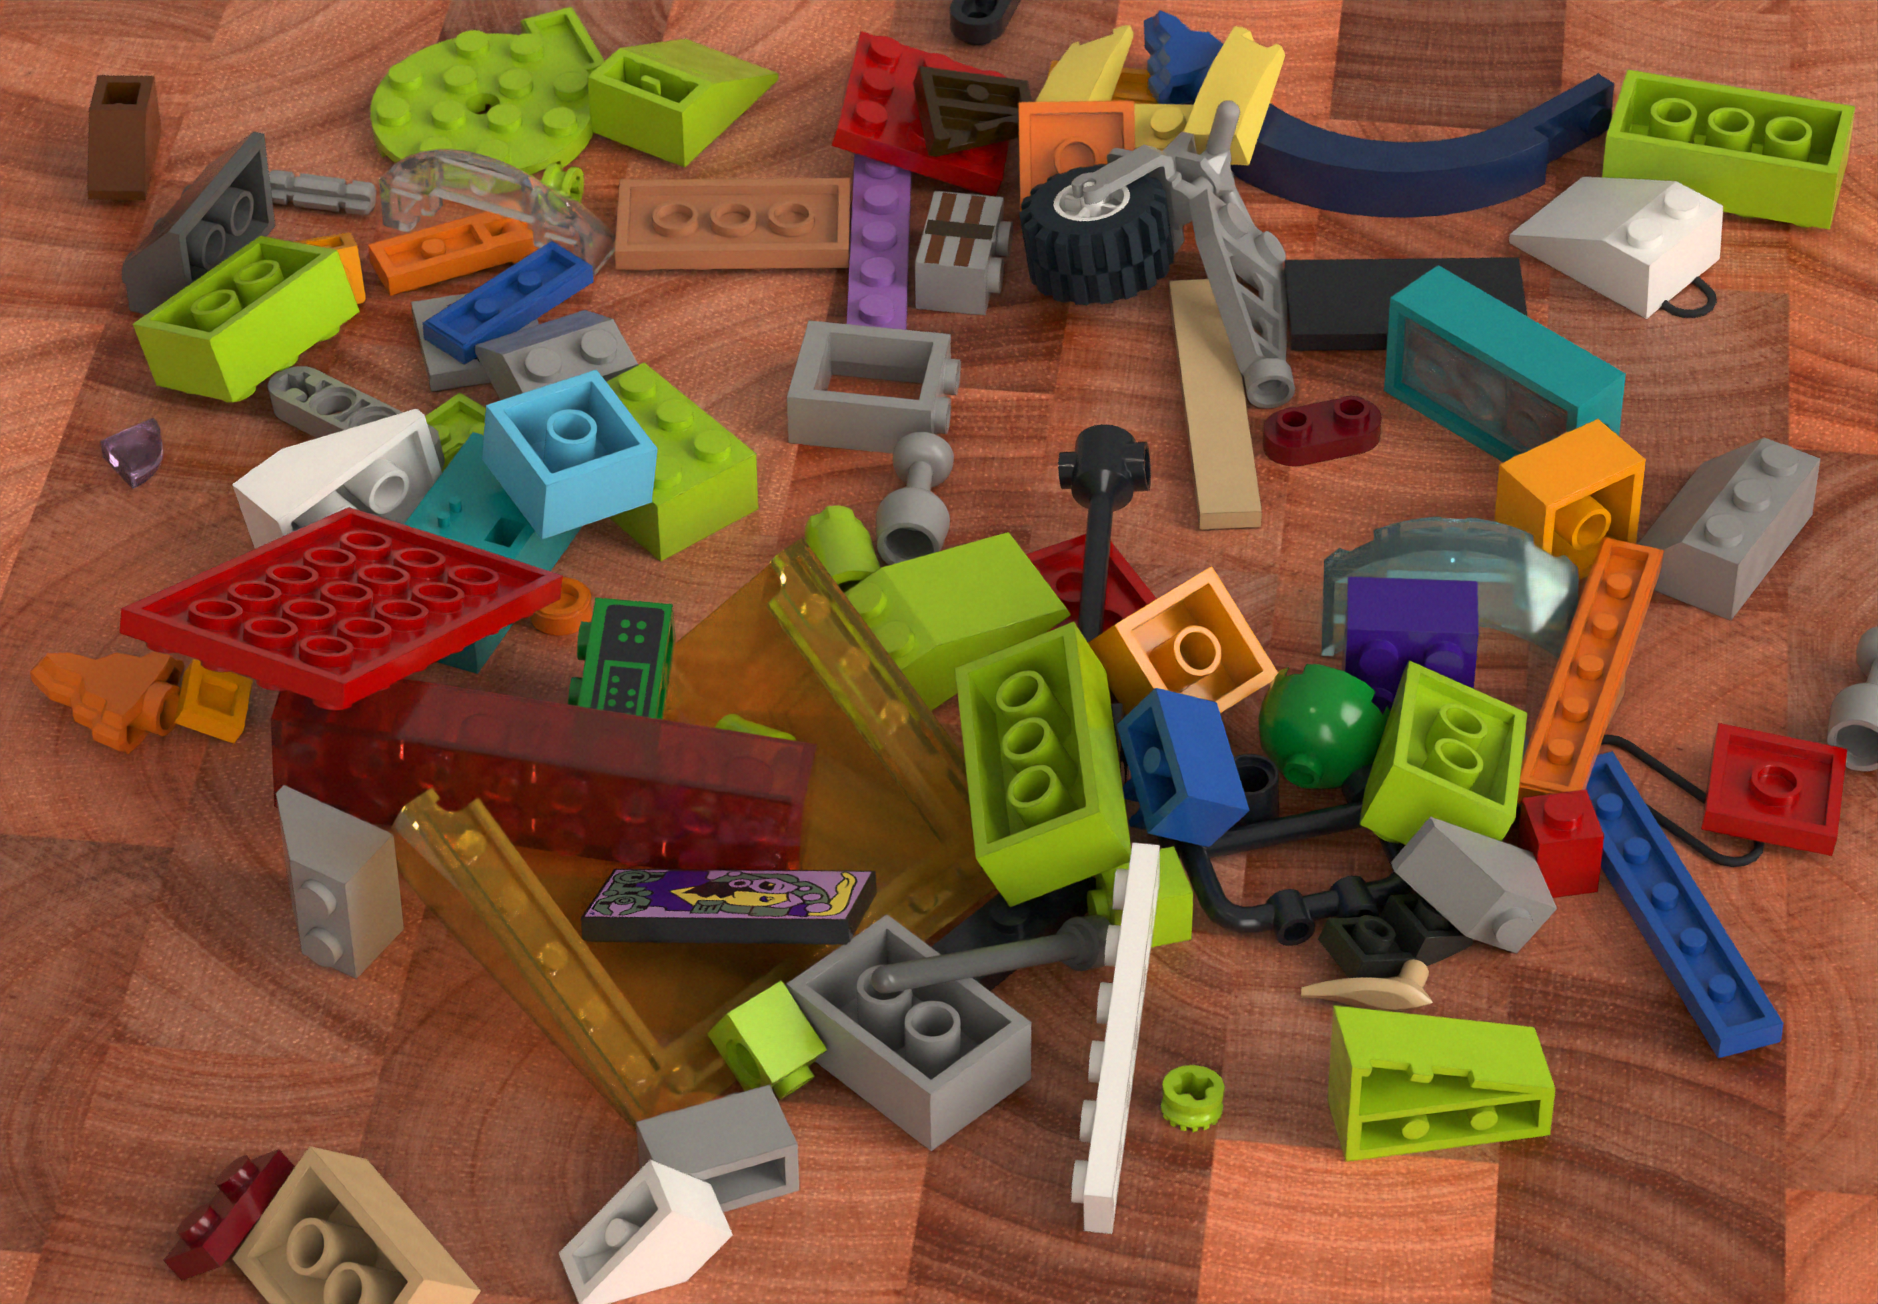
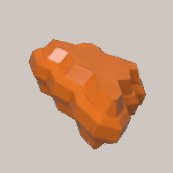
M153 651L142 657L116 652L96 660L70 652L47 653L31 669L30 676L31 681L50 700L72 708L74 721L92 729L93 740L129 755L149 733L163 737L168 735L176 726L174 721L181 690L179 684L185 665L183 660L174 659L171 655Z

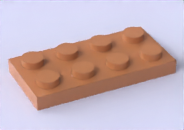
M850 178L620 179L615 238L616 270L696 269L708 271L712 269L769 270L772 268H812L815 270H825L829 268H849Z

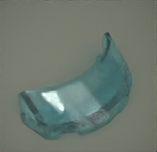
M1427 517L1393 523L1375 529L1373 541L1359 546L1352 551L1339 548L1324 559L1321 603V656H1334L1343 650L1348 577L1477 581L1478 626L1493 628L1533 642L1559 658L1578 607V567L1565 555L1554 557L1535 546L1533 534L1495 521L1469 517L1467 519Z

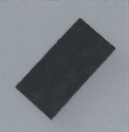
M1519 257L1285 260L1284 272L1291 350H1387L1390 297L1437 265L1528 317Z

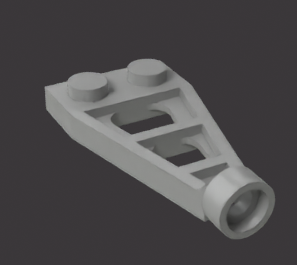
M1206 189L1189 200L1195 239L1240 373L1244 376L1248 400L1259 408L1269 409L1282 406L1290 401L1295 393L1292 370L1286 362L1287 295L1283 262L1286 260L1284 248L1271 232L1265 231L1263 233L1250 223L1235 204H1226ZM1235 273L1259 291V298L1237 281ZM1254 328L1261 333V336L1254 331Z

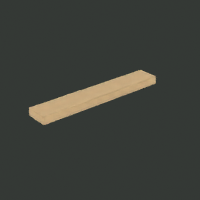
M1209 279L1169 280V303L1199 530L1261 527L1262 509L1242 374L1233 353Z

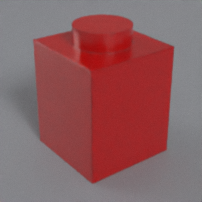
M1587 789L1522 798L1517 847L1533 852L1552 898L1598 892L1604 833Z

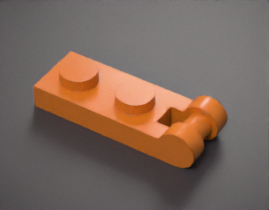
M515 206L496 208L368 244L370 264L390 296L402 292L415 291L421 287L455 277L468 276L477 271L508 262L516 264L543 247L537 235L528 229L527 220L522 212Z

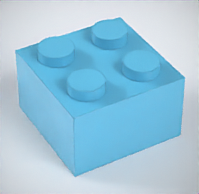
M597 369L486 405L482 460L541 540L652 503L658 448Z

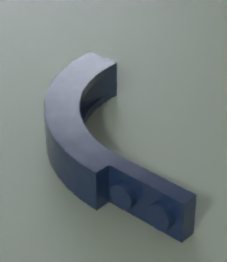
M1598 73L1500 126L1463 137L1424 142L1379 141L1339 134L1308 124L1269 103L1249 165H1230L1231 171L1234 173V176L1275 196L1306 206L1350 215L1415 218L1473 211L1517 198L1545 185L1548 163L1559 159L1564 154L1608 131L1612 119L1615 84Z

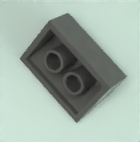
M252 132L211 162L192 184L185 187L181 197L167 214L156 221L152 231L137 249L127 255L122 267V281L126 285L130 311L144 315L148 314L259 236L267 237L274 229L275 218L265 135L263 133Z

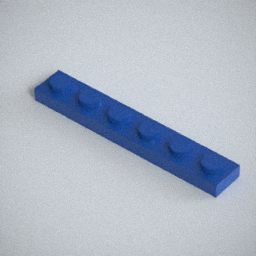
M1613 751L1597 755L1586 789L1604 833L1601 868L1717 1058L1781 1042L1783 1021Z

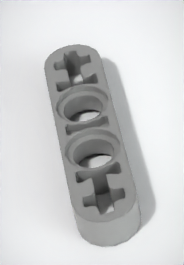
M307 366L284 369L276 373L267 385L275 416L316 438L403 413L329 375ZM428 425L442 469L445 459L439 434L434 427Z

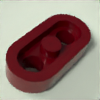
M1344 396L1338 399L1285 408L1271 414L1264 423V453L1269 459L1278 464L1294 467L1366 453L1375 448L1380 441L1381 412L1373 403L1358 396Z

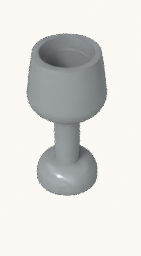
M915 432L904 436L895 445L892 459L893 467L898 477L906 483V487L888 494L881 501L876 512L877 549L881 558L888 565L939 552L946 539L950 527L949 512L944 502L930 490L943 483L949 477L954 464V453L951 446L938 435L928 432Z
M1878 626L1867 630L1861 636L1856 649L1858 665L1861 671L1868 677L1866 683L1853 684L1840 691L1834 698L1829 713L1827 745L1848 749L1846 767L1857 771L1878 769Z

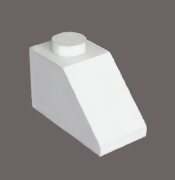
M649 1160L559 1252V1256L579 1304H608L687 1282L733 1234L711 1184Z

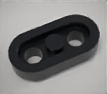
M953 0L950 6V30L955 37L967 44L976 46L988 44L1003 34L1021 0Z

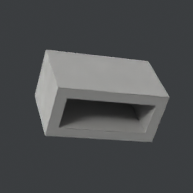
M770 1085L741 1093H733L720 1099L677 1111L665 1112L656 1117L636 1122L639 1169L649 1160H652L711 1184L723 1212L800 1191L798 1143Z

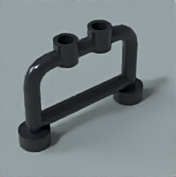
M1373 764L1364 765L1344 780L1342 793L1347 804L1231 827L1210 847L1157 836L1162 849L1174 846L1178 857L1181 858L1200 906L1211 921L1226 930L1238 933H1258L1274 930L1279 943L1285 946H1295L1307 941L1315 932L1314 921L1335 916L1338 918L1361 917L1365 915L1379 916L1377 907L1385 906L1390 895L1408 894L1413 889L1395 873L1391 864L1392 860L1405 847V844L1391 843L1378 837V840L1392 868V872L1388 877L1365 882L1362 877L1347 876L1336 881L1328 891L1304 896L1298 890L1285 889L1270 896L1265 904L1243 907L1230 902L1224 894L1210 861L1212 858L1364 827L1359 825L1365 787Z

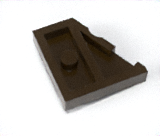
M919 66L913 81L928 156L938 157L1019 138L1018 103L1032 102L1028 81Z

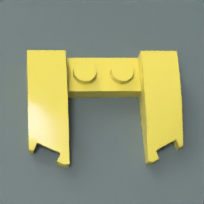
M1130 25L1115 28L1112 35L1080 45L1079 41L1072 43L1051 71L1036 102L1111 101L1134 37ZM1234 26L1214 59L1194 105L1134 104L1135 149L1142 145H1148L1163 151L1181 132L1194 134L1196 153L1201 155L1207 149L1206 145L1217 107L1223 101L1230 100L1235 102L1240 109L1239 119L1230 146L1232 158L1230 165H1249L1285 58L1282 46L1275 44L1266 48L1254 42L1250 30Z

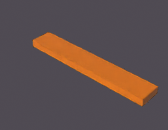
M1602 537L1522 760L1518 804H1521L1524 797L1586 789L1662 568L1664 550Z

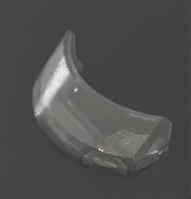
M453 149L419 152L398 161L379 178L383 226L410 232L421 220V214L422 216H434L443 206L442 198L532 224L535 247L541 248L550 241L555 242L592 265L593 277L615 252L616 235L584 205L551 184L505 162L485 155Z

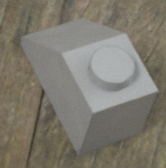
M1430 817L1391 862L1395 873L1466 937L1516 954L1557 909L1533 852Z

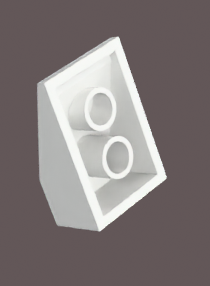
M1582 177L1509 234V244L1647 319L1662 307V303L1665 300L1669 301L1694 281L1697 276H1700L1720 259L1723 206L1677 181Z
M413 409L280 449L233 483L232 486L254 548H258L348 507L404 524L440 477L442 471L425 415L418 409Z

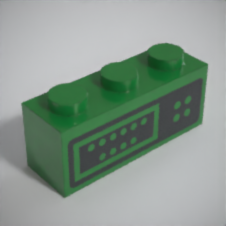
M595 597L592 621H581L577 642L578 660H584L585 664L583 676L571 678L568 695V715L576 716L573 733H562L558 760L559 772L569 773L572 798L650 805L676 640L673 604Z

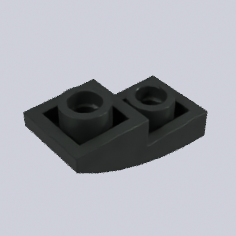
M1420 894L1390 895L1380 916L1365 915L1361 917L1329 918L1318 938L1319 942L1349 978H1388L1400 974L1404 963L1408 960H1419L1426 966H1429L1470 947L1475 940L1461 933Z

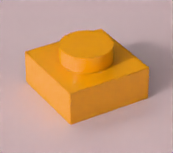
M193 659L184 671L174 723L234 744L244 731L253 680L233 672L208 670L201 666V661Z

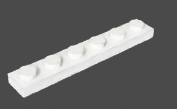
M1132 843L1129 869L1117 868L1115 874L1113 909L1123 910L1121 926L1109 925L1107 931L1105 966L1115 967L1113 983L1101 982L1099 987L1097 1024H1107L1105 1041L1093 1040L1091 1045L1088 1082L1099 1083L1097 1101L1084 1100L1080 1142L1091 1144L1088 1161L1075 1160L1071 1202L1084 1204V1231L1113 1233L1160 884V845Z

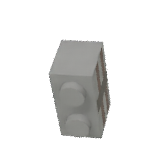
M934 191L915 261L916 309L986 315L991 292L1000 293L1002 289L1004 258H1000V256L1009 257L1012 248L1013 222L1004 221V197Z

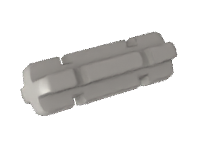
M273 170L269 173L274 204L287 205L288 201H293L296 207L339 212L340 209L345 208L348 214L363 216L368 215L375 208L376 187L371 182L353 180L352 184H347L345 179L301 173L300 177L296 176L295 178L293 172Z

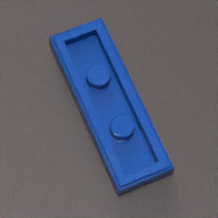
M550 241L424 321V339L465 365L477 357L475 345L517 332L593 283V266L555 242Z

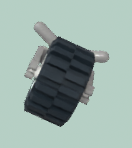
M1230 100L1219 104L1206 145L1207 149L1201 155L1196 153L1194 134L1181 132L1163 151L1148 145H1142L1133 151L1113 148L1107 154L1108 164L1070 169L1069 172L1056 174L1048 178L1046 183L1035 186L1030 191L1031 196L1024 198L1021 204L1022 211L1019 214L1029 276L1032 284L1037 285L1038 291L1043 295H1053L1054 300L1063 303L1072 301L1075 302V305H1089L1091 303H1100L1101 305L1113 303V301L1119 299L1126 300L1137 296V293L1140 291L1151 289L1157 285L1158 279L1165 278L1170 271L1169 265L1174 263V254L1177 253L1185 241L1183 226L1192 221L1189 200L1206 189L1226 204H1235L1243 212L1246 219L1254 225L1235 187L1234 173L1231 171L1230 166L1232 161L1230 146L1240 115L1238 105Z

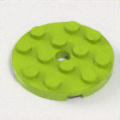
M478 30L465 31L456 38L421 49L389 69L388 74L378 85L371 102L370 117L374 142L382 158L388 156L389 159L400 166L402 176L432 189L455 193L479 194L523 187L533 183L532 174L546 169L551 163L560 164L564 168L584 150L591 140L593 132L587 80L590 74L570 53L556 45L543 41L536 34H485ZM486 104L491 105V109H489L487 114H476L477 112L484 111Z

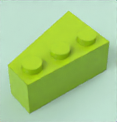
M1333 1005L1327 1101L1345 1162L1550 1135L1555 1086L1535 1027Z

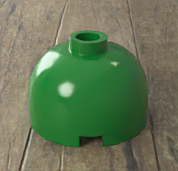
M1306 664L1302 674L1287 676L1289 667L1280 670L1270 683L1262 701L1258 717L1261 748L1267 758L1275 763L1278 771L1289 782L1298 787L1306 789L1342 788L1344 780L1364 765L1374 763L1390 714L1388 706L1382 715L1379 708L1371 702L1375 691L1367 683L1345 671L1320 664Z

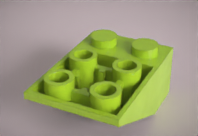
M688 39L622 47L615 51L587 77L592 132L685 168L778 81V73Z

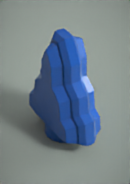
M1161 10L1154 17L1144 20V48L1151 55L1147 60V71L1151 75L1148 79V89L1158 104L1194 105L1206 75L1223 43L1209 32L1191 31L1176 16Z

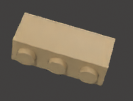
M309 1146L232 1258L269 1304H472L481 1292L367 1159Z

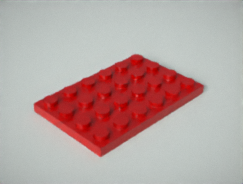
M348 507L121 608L119 633L146 642V647L152 651L179 653L200 660L201 666L208 670L235 672L256 679V684L261 688L272 691L288 690L312 698V703L317 707L328 710H344L350 708L353 703L377 691L388 689L391 684L415 672L423 671L436 661L450 654L459 653L464 647L486 636L497 634L500 629L522 618L530 617L534 612L560 600L563 575Z

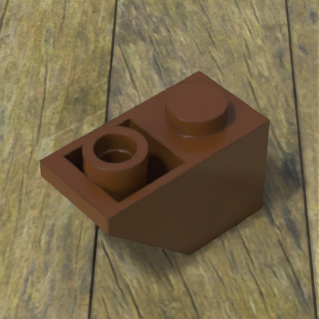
M97 75L89 107L88 200H112L116 202L146 200L162 132L154 76Z

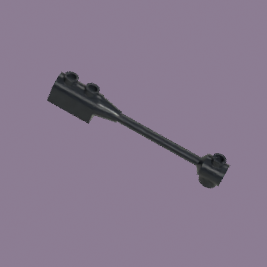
M1106 424L1091 426L1083 430L1076 439L1075 451L1060 452L1058 459L1061 489H1071L1075 501L1088 509L1078 628L1087 642L1103 633L1113 511L1127 506L1133 498V492L1149 491L1151 486V462L1147 441L1136 442L1134 437L1125 429ZM1114 703L1111 704L1122 786H1124L1129 779V767L1117 724L1125 717L1123 704Z

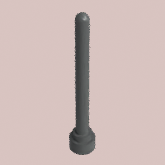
M1098 914L1074 917L1067 920L1056 935L879 966L872 973L871 983L875 990L886 994L1059 961L1077 971L1105 967L1106 938L1108 926L1111 924L1106 918Z

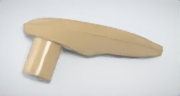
M1419 960L1406 961L1398 977L1346 978L1301 987L1302 998L1332 1000L1355 1008L1394 1012L1417 1009L1433 1003L1432 999L1423 989L1429 975V970Z

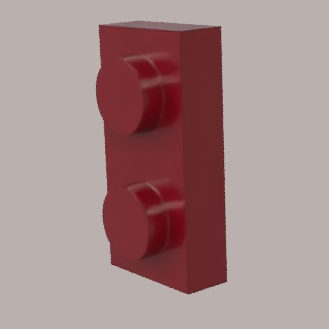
M280 1149L254 1159L244 1155L234 1160L217 1177L215 1185L219 1188V1191L211 1201L196 1208L180 1223L176 1230L180 1240L163 1261L181 1281L221 1267L267 1209L295 1166Z

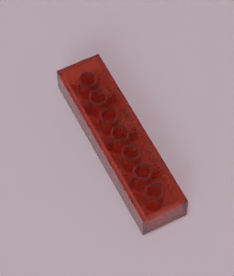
M404 678L391 684L388 689L377 691L353 703L350 708L344 710L323 709L314 705L312 698L288 690L279 691L271 716L274 807L278 808L276 793L285 785L367 823L425 831L433 835L463 837L488 841L496 845H513L556 852L564 856H581L618 862L633 867L643 866L656 869L802 870L811 827L817 744Z

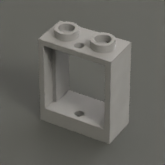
M809 320L787 394L788 442L792 444L893 454L897 442L908 434L915 432H928L938 435V433L947 434L951 418V398H947V395H957L961 374L960 359H951V334ZM832 375L923 383L919 400L827 391Z

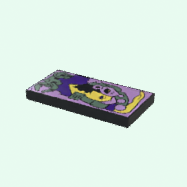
M614 869L581 916L582 939L587 940V942L847 945L850 943L877 894L876 871Z

